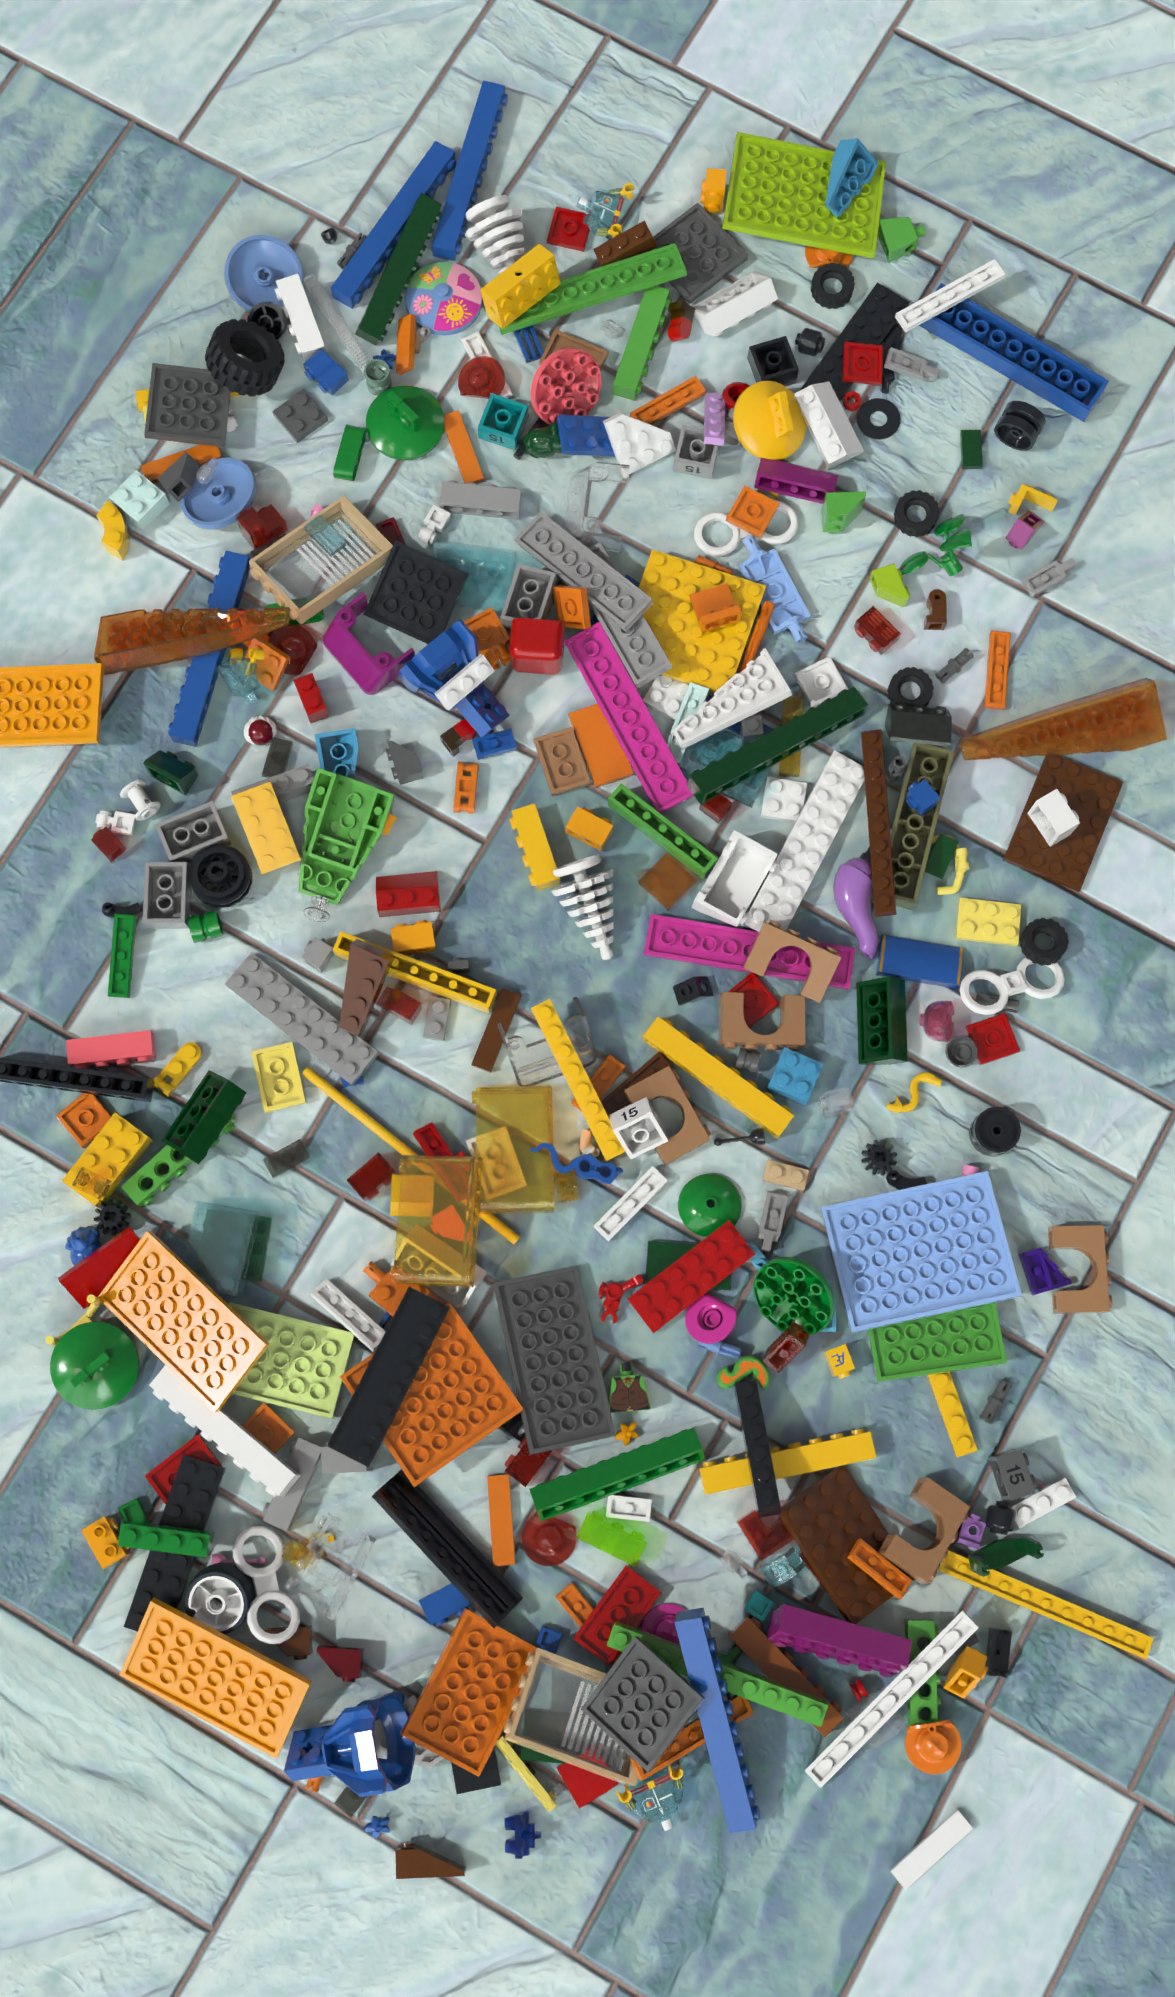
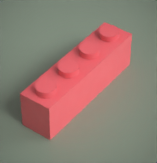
M151 1030L66 1040L68 1065L74 1068L88 1069L90 1066L107 1068L109 1064L117 1063L118 1066L129 1065L131 1061L149 1063L151 1062L150 1059H156L155 1035Z

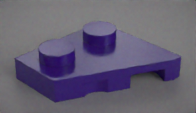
M1041 1248L1018 1254L1032 1295L1072 1284L1071 1280L1064 1277L1058 1270L1059 1267L1049 1260L1048 1255Z

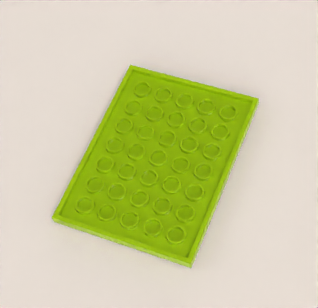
M737 132L722 229L874 259L886 161L877 160L878 166L870 182L864 184L861 188L862 191L851 199L850 205L839 217H835L825 206L835 151Z

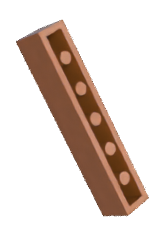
M746 1616L728 1634L768 1678L825 1699L824 1695L826 1692L817 1683L813 1686L808 1681L810 1675L802 1667L797 1669L792 1664L795 1659L786 1650L781 1652L773 1645L772 1641L767 1640V1636L760 1630L763 1626L755 1617L750 1620ZM833 1700L830 1703L828 1702L822 1726H813L826 1737L843 1719V1716L840 1714L842 1709Z

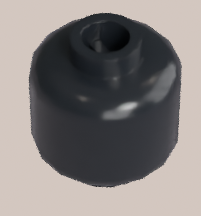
M805 328L802 333H798L795 340L799 353L813 357L818 353H822L825 344L822 332Z
M996 1501V1505L988 1506L985 1523L990 1528V1532L1007 1535L1008 1532L1013 1531L1016 1512L1014 1509L1009 1508V1503Z

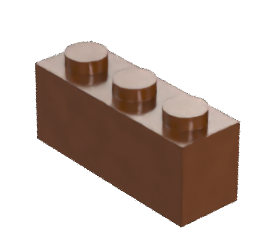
M644 220L593 250L602 267L649 252L656 248L657 244Z

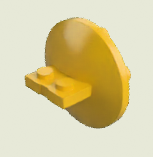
M773 381L757 382L746 388L736 401L733 412L734 428L738 440L749 453L759 459L765 458L779 461L789 457L800 447L805 436L806 423L796 403L794 393L786 386Z

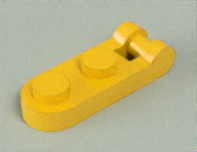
M194 1042L185 1043L161 1073L153 1079L155 1082L154 1086L161 1088L167 1097L172 1095L202 1057L201 1048ZM168 1076L173 1079L170 1084L165 1081Z

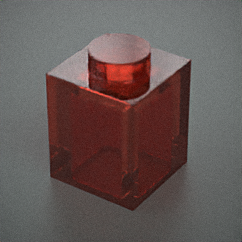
M720 794L706 803L700 804L699 810L719 824L731 809L732 802Z
M107 827L96 831L91 839L93 844L111 863L126 850L122 842Z

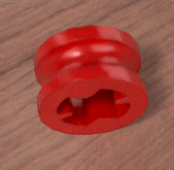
M850 391L844 396L843 406L848 411H856L860 407L861 396L857 392ZM854 398L855 402L852 405L849 404V400Z
M856 1679L855 1684H849L858 1702H861L862 1697H869L859 1679Z

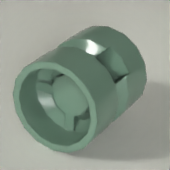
M373 359L366 364L364 374L370 393L378 396L390 389L392 381L388 364L381 359Z

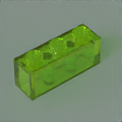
M595 1511L592 1514L587 1513L576 1538L636 1567L647 1544L643 1540L645 1536L636 1531H632L630 1534L623 1530L625 1526L615 1521L609 1524L603 1521L605 1516Z

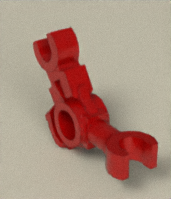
M641 1274L621 1284L610 1283L607 1285L605 1282L601 1283L599 1297L602 1299L603 1293L606 1296L602 1307L606 1308V1311L601 1316L602 1322H605L606 1315L611 1314L613 1316V1323L616 1324L618 1317L615 1310H619L621 1297L625 1294V1291L644 1282Z

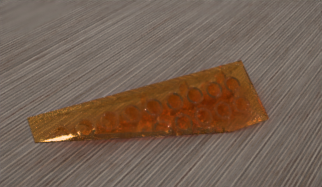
M265 607L262 611H257L255 608H247L246 611H238L237 608H229L228 611H221L220 608L188 609L187 612H181L180 609H172L171 612H163L162 609L146 612L145 609L102 616L100 618L94 659L96 663L104 665V675L188 659L254 639L286 626L290 622L291 610L289 607Z
M1143 678L1018 718L961 739L959 742L964 760H978L999 757L1010 758L1017 756H1046L1051 754L1066 755L1073 753L1130 751L1166 740L1167 737L1155 681Z

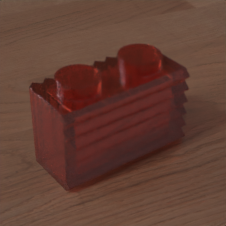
M874 606L860 616L854 625L856 634L860 638H865L869 642L870 648L874 652H879L880 655L894 645L901 636V633Z
M378 1152L351 1175L347 1182L364 1201L367 1199L371 1201L380 1193L378 1191L379 1188L383 1185L387 1187L391 1184L392 1174L397 1173Z
M792 1322L789 1328L781 1333V1336L767 1348L763 1362L776 1373H780L806 1347L810 1335L797 1323Z
M525 1436L518 1445V1448L521 1450L516 1456L511 1454L504 1464L507 1467L505 1472L524 1487L528 1485L552 1453V1451L529 1455Z

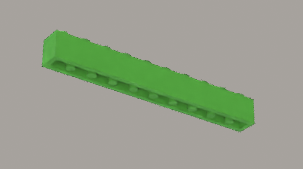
M615 1620L607 1643L608 1647L623 1652L632 1639L638 1636L679 1674L689 1677L680 1644ZM721 1660L722 1672L720 1673L722 1679H725L727 1682L729 1693L813 1725L822 1726L828 1708L827 1700Z

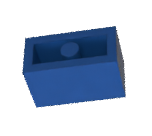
M452 1583L419 1600L429 1624L435 1623L437 1627L449 1621L448 1616L454 1613L456 1616H459L464 1608L468 1609L467 1606L471 1605Z

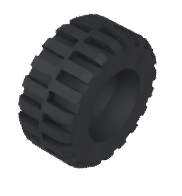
M231 319L215 328L206 349V366L211 371V376L217 379L222 387H227L229 391H235L238 395L242 396L247 394L249 397L263 395L272 390L285 363L283 348H281L279 340H276L275 335L272 332L269 333L267 328L260 327L253 321L247 322L246 319H240L239 321ZM238 354H241V355H243V356H246L247 358L251 359L253 362L243 359V358L240 357Z

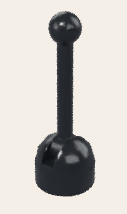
M763 1128L754 1129L749 1136L716 1138L714 1144L720 1146L723 1143L750 1140L755 1145H765Z

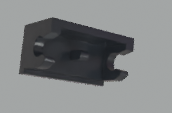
M989 1627L986 1653L988 1657L985 1664L988 1667L987 1675L1008 1678L1012 1631Z

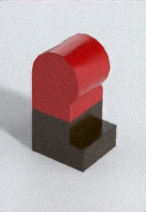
M684 300L669 303L668 311L672 313L670 326L668 327L669 339L672 342L688 339L691 333L695 308Z
M463 719L441 734L440 740L454 757L459 753V746L466 740L475 738L477 732L466 719Z

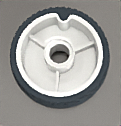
M222 1562L209 1565L202 1569L189 1584L184 1599L185 1612L192 1618L223 1634L233 1632L247 1619L248 1609L251 1602L255 1599L253 1582L249 1576L245 1575L236 1565ZM214 1597L220 1598L223 1604L218 1603Z

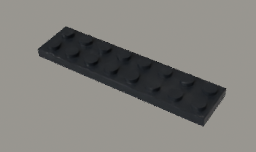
M877 282L800 390L812 384L830 382L839 402H841L853 385L850 382H842L843 344L845 342L881 345L888 333L898 322L895 318L896 313L908 307L910 302Z
M183 1454L159 1525L205 1530L226 1468ZM150 1550L124 1627L138 1632L150 1601L153 1598L178 1609L196 1556Z

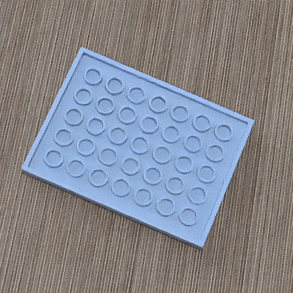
M988 1171L821 1207L851 1333L1022 1296Z

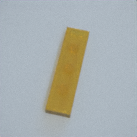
M788 697L783 700L782 725L788 723L796 715H803L804 698ZM801 750L779 762V776L799 777Z

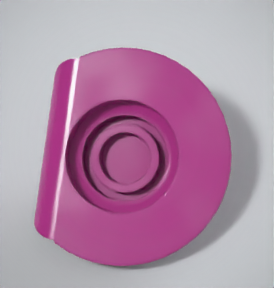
M705 1293L688 1306L685 1315L686 1328L689 1334L701 1343H718L729 1336L734 1329L737 1320V1309L713 1295Z
M660 1604L652 1608L641 1621V1628L643 1631L680 1644L674 1621L677 1612L686 1610L675 1604Z

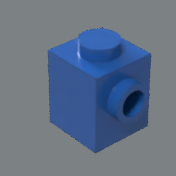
M925 779L920 783L916 781L908 787L909 791L906 795V801L912 809H916L920 816L937 805L940 800L938 794Z

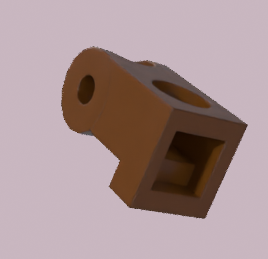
M934 589L929 593L926 602L929 615H926L924 620V630H944L947 624L946 594L940 589Z

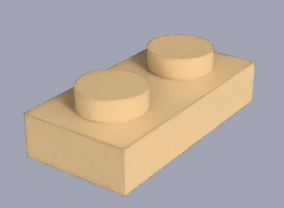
M767 1160L762 1181L804 1191L809 1170Z

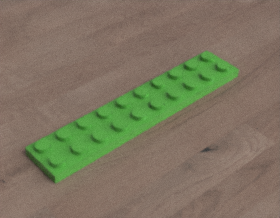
M676 243L560 280V285L504 329L499 327L501 335L687 276V271Z

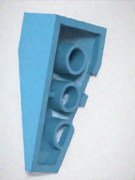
M858 138L840 140L833 156L825 206L835 217H839L850 205L851 199L862 191L863 185L870 182L878 166V161Z
M351 728L314 734L320 768L354 779L359 750L356 729Z

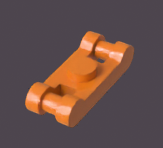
M458 762L454 813L468 811V814H474L479 763H472L471 765ZM464 772H469L471 776H463ZM461 798H469L468 803H461Z

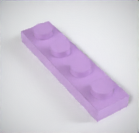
M706 393L704 402V444L723 446L725 439V401L719 393Z

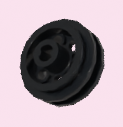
M213 845L202 850L193 859L189 869V883L194 893L203 903L215 908H227L241 902L249 893L253 882L252 869L245 856L236 848L227 845ZM230 862L235 864L233 868L228 867ZM221 871L223 874L217 877L215 873ZM234 876L238 877L236 883L231 881ZM208 883L213 884V887L210 890H207L205 888L206 884ZM222 887L228 888V890L220 892Z

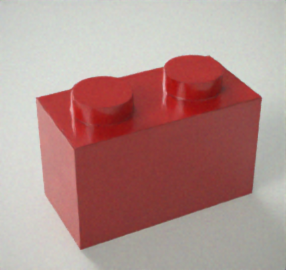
M313 673L294 679L293 681L310 724L329 717Z

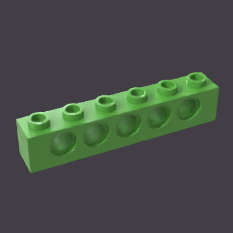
M233 1116L220 1132L219 1138L224 1133L226 1135L235 1128L234 1124L237 1121ZM219 1138L212 1144L210 1149L219 1143ZM166 1145L129 1178L121 1188L137 1206L141 1208L143 1206L147 1207L155 1200L154 1196L158 1192L167 1190L171 1186L170 1182L176 1176L177 1178L181 1177L187 1171L186 1167L195 1162L187 1157L178 1161L176 1159L178 1151ZM169 1165V1172L161 1175V1167ZM148 1179H152L153 1186L150 1189L145 1190V1181Z
M904 1619L905 1638L912 1640L909 1664L924 1650L919 1649L917 1646L919 1638L926 1637L928 1646L939 1635L938 1625L935 1624L934 1620ZM936 1671L925 1682L929 1686V1692L926 1695H920L918 1689L907 1700L908 1727L941 1721V1717H938V1708H941V1696L937 1694V1685H940L939 1671ZM923 1707H928L930 1710L929 1716L925 1719L920 1718V1710Z

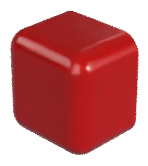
M513 619L509 646L512 669L520 673L558 674L563 666L565 624L556 620Z

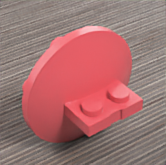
M575 347L562 348L549 355L538 367L531 385V402L536 414L550 425L557 420L559 414L587 416L598 402L601 390L602 377L597 361L586 351Z

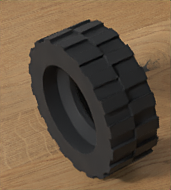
M826 263L822 267L820 266L812 278V298L821 307H826L827 309H838V307L845 306L850 301L854 290L855 279L852 276V272L846 266H842L839 263ZM828 278L838 279L842 284L841 291L837 294L827 293L823 288L824 281Z
M913 490L905 493L903 497H900L894 511L896 527L903 534L905 533L910 537L925 536L932 531L938 520V503L933 496L927 492H922V490ZM913 505L923 507L926 511V518L921 522L911 521L907 516L908 508Z
M916 667L900 669L893 675L887 689L890 704L902 702L908 706H915L916 704L927 706L933 696L934 686L932 685V679L922 669H917ZM904 683H916L920 688V695L914 700L904 698L901 694V686Z
M1035 919L1026 926L1020 937L1022 953L1032 963H1037L1041 966L1057 963L1062 958L1069 944L1065 928L1060 923L1053 921V919ZM1039 933L1049 935L1054 941L1053 948L1047 951L1038 948L1034 942L1035 936Z

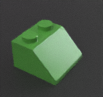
M866 491L826 493L821 510L823 532L830 534L843 532L861 513Z

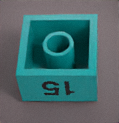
M491 393L478 425V438L516 450L529 417L528 405Z

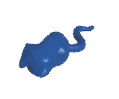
M547 1142L530 1149V1151L535 1153L542 1148L548 1149L556 1171L568 1173L574 1169L577 1176L582 1180L596 1179L600 1183L611 1184L623 1172L621 1167H616L610 1162H599L596 1157L588 1154L574 1158L568 1166H562L558 1161L555 1148Z

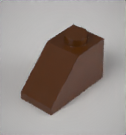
M312 1625L298 1626L297 1631L290 1639L275 1645L287 1656H294V1660L307 1659V1655L313 1653ZM288 1627L267 1628L264 1631L270 1634H279Z

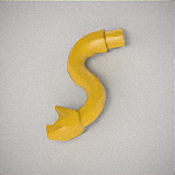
M921 1072L913 1077L910 1082V1102L902 1104L896 1096V1102L894 1104L888 1102L886 1108L894 1113L910 1112L919 1103L918 1085L920 1082H927L940 1087L943 1080L932 1073Z

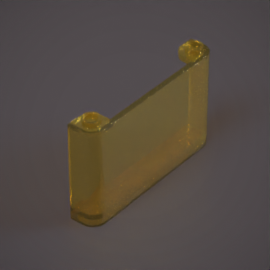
M552 1086L476 1087V1091H472V1104H476L477 1195H473V1208H477V1214L554 1213V1166L550 1151L546 1148H542L536 1153L530 1151L531 1148H536L541 1143L547 1142L553 1146Z
M404 1155L403 1159H400L399 1171L401 1172L395 1256L394 1266H391L390 1277L394 1279L397 1285L474 1287L483 1164L481 1157Z

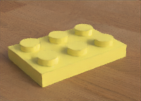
M959 898L955 939L1017 946L1019 943L1021 904Z
M293 1042L251 1051L265 1113L306 1104Z

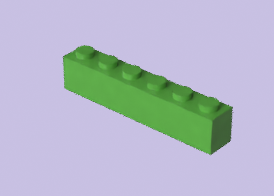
M659 286L645 289L613 383V395L635 401L637 394H641L643 389L642 378L647 377L649 371L647 364L649 360L652 361L655 352L653 346L654 343L658 344L661 334L659 328L664 326L666 320L664 313L665 310L669 309V303L672 302V298H669V289Z
M622 783L608 798V806L701 879L704 880L716 865L718 858Z

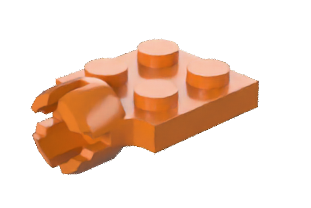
M492 607L464 621L477 637L479 655H484L493 669L501 668L498 664L499 659L503 666L509 663L510 653L506 645L510 643V636Z

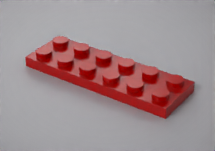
M728 1220L632 1294L627 1300L654 1334L752 1258L755 1253Z

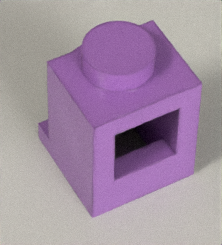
M969 1513L967 1520L963 1521L957 1530L958 1536L955 1542L980 1549V1542L986 1523L981 1522L982 1517ZM971 1526L976 1528V1532L973 1535L969 1533Z

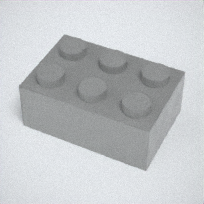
M520 564L517 565L500 617L505 629L511 630L512 620L515 618L547 620L554 600L553 587L559 584L556 573Z
M213 801L155 824L170 862H189L202 850L210 846L231 845V841Z
M145 862L143 924L148 929H189L188 917L190 916L191 885L189 883L190 866L187 862Z

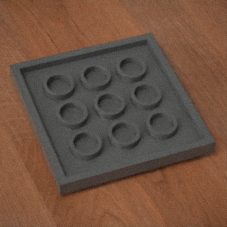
M696 203L653 236L657 247L652 250L676 243L685 265L687 276L668 282L689 304L748 260V254L699 203Z
M152 363L144 432L145 438L225 447L231 391L225 386L222 387L218 380L211 376V371L208 369Z
M635 1636L582 1706L581 1710L647 1772H651L704 1701L705 1697L638 1636Z

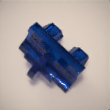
M522 1811L505 1818V1829L515 1831V1839L509 1838L505 1842V1852L515 1855V1859H522L523 1856L530 1855V1848H535V1839H540L542 1835L541 1832L535 1831V1823H529V1812Z

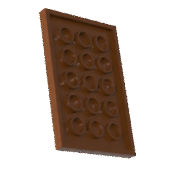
M1047 751L1002 861L1079 892L1123 782ZM1058 789L1060 793L1065 795L1070 809L1077 813L1080 824L1071 835L1050 847L1028 815V812L1038 799Z
M845 1465L838 1466L781 1506L779 1517L846 1622L857 1624L894 1596L847 1558L858 1539L861 1538L878 1552L889 1533Z

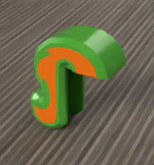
M746 1356L735 1362L732 1372L729 1371L727 1366L720 1369L716 1375V1383L723 1389H729L735 1382H739L752 1373L764 1391L769 1386L770 1374L766 1365L759 1358Z

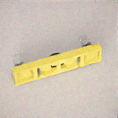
M518 1728L517 1733L523 1735V1729ZM503 1736L499 1737L495 1744L545 1809L552 1811L557 1806L554 1801L556 1799L552 1791L547 1793L534 1777L536 1772L529 1763L524 1764L511 1748L514 1743L505 1740ZM560 1782L552 1790L557 1796H560L567 1786L564 1782Z

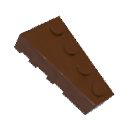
M359 939L350 944L339 1024L340 1028L357 1036L366 1028L395 957Z

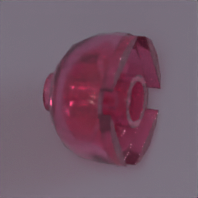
M932 1002L926 1007L924 1014H920L919 1023L920 1026H923L928 1038L939 1042L951 1040L954 1027L951 1015H954L953 1002Z

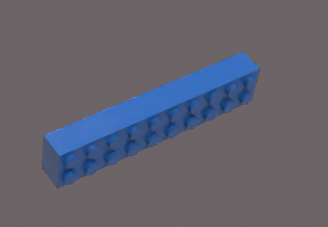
M941 283L937 290L945 287L946 285ZM968 298L919 325L1082 422L1086 420L1109 383V380Z

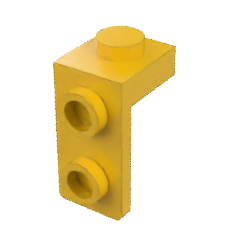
M1021 484L1017 494L1013 492L1008 502L1011 505L1008 512L1016 515L1023 499L1053 511L1058 500L1048 493L1037 491L1030 485Z

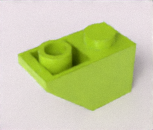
M895 563L872 570L869 579L876 596L898 606L905 607L910 598V592L907 586L904 587L902 573L900 569L896 568Z

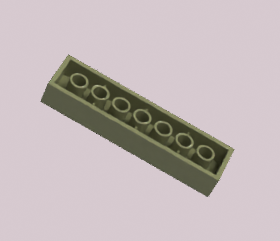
M913 743L910 749L890 829L897 907L913 911L917 904L954 751ZM925 779L938 794L940 800L937 805L920 816L916 809H912L908 805L906 795L910 785L916 781L920 783Z

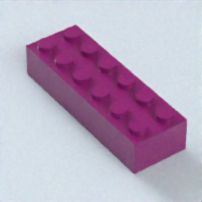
M786 1604L781 1605L771 1613L767 1640L772 1641L775 1646L786 1647L787 1645L794 1647V1650L799 1653L811 1652L821 1659H836L837 1663L842 1665H857L863 1671H879V1674L884 1677H893L908 1668L912 1640Z

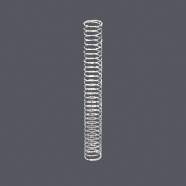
M303 280V284H304V286H306V289H308V292H310V294H311V293L313 294V292H311V290H312V289H315V288L312 287L311 289H309V287H311V286H310V285L307 286L308 283L305 284V282H304V280ZM325 307L324 309L320 308L321 311L323 312V314H324L325 317H326V313L329 312V311L327 310L326 312H324V310H325V309H328V308H326V307ZM339 313V315L336 317L338 318L339 316H341V318L339 319H343V321H341L342 323L345 322V324L341 326L344 327L345 325H347L348 327V324H346V321H344V318H342V315H340ZM332 315L328 321L334 329V327L336 328L339 325L334 326L335 322L332 323V321L336 320V317ZM348 338L346 340L342 339V343L344 344L348 352H350L352 358H355V356L358 354L356 353L355 355H353V353L356 351L354 350L353 352H351V350L356 347L352 344L350 346L345 345L351 343L350 341L348 343H345L347 340H349ZM359 341L353 342L354 344H355L356 342H358L357 346L360 345V347H358V348H359V349L362 348V350H363V347H361V344H359ZM361 358L360 360H358L357 365H358V364L361 365V364L365 363L366 361L364 360V361H362L361 363H359V361L363 360V359Z

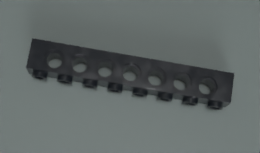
M0 1058V1082L151 1102L155 1082L147 1077Z

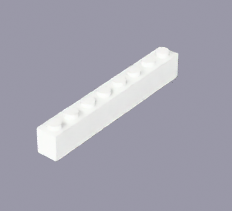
M166 1365L149 1385L154 1389L152 1393L158 1399L168 1401L170 1403L168 1407L176 1414L181 1412L186 1417L184 1421L193 1428L197 1426L202 1430L200 1434L206 1440L216 1442L218 1444L216 1448L224 1455L230 1454L234 1458L232 1462L241 1469L245 1467L250 1472L249 1476L255 1482L259 1483L261 1481L267 1486L265 1490L273 1497L277 1495L284 1497L301 1476L222 1408L218 1412H213Z

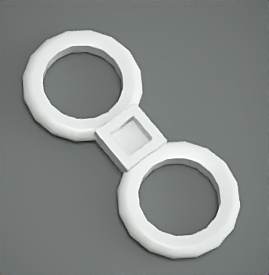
M777 501L780 503L777 510L783 511L788 516L790 527L784 534L779 536H772L764 532L760 540L771 545H780L788 542L798 529V516L795 510L787 503ZM712 512L704 515L697 522L694 529V540L698 548L705 554L724 556L731 553L738 546L739 542L743 541L747 536L750 539L749 536L752 534L726 522L728 514ZM721 521L730 527L733 537L726 546L712 547L702 537L703 528L710 522Z
M1027 958L1022 959L1018 964L1017 971L1000 976L987 970H975L967 974L961 981L959 990L961 1000L967 1008L975 1013L992 1015L1001 1011L1007 1004L1008 997L1026 992L1031 997L1039 999L1052 998L1059 994L1064 987V972L1058 962L1047 966L1055 974L1056 981L1053 987L1041 990L1030 985L1026 979V968L1034 964ZM985 979L995 984L1000 994L998 1002L988 1006L975 1002L969 994L971 982Z
M252 1526L243 1530L233 1545L234 1562L239 1570L245 1575L252 1577L256 1598L251 1602L247 1612V1624L251 1633L258 1640L267 1644H280L293 1636L300 1623V1610L293 1598L279 1591L275 1573L283 1563L285 1546L281 1537L273 1529L265 1526ZM264 1536L273 1543L276 1556L269 1566L254 1568L245 1562L242 1556V1546L248 1538ZM269 1600L282 1602L290 1612V1624L285 1631L279 1634L265 1632L259 1627L256 1613L262 1603Z

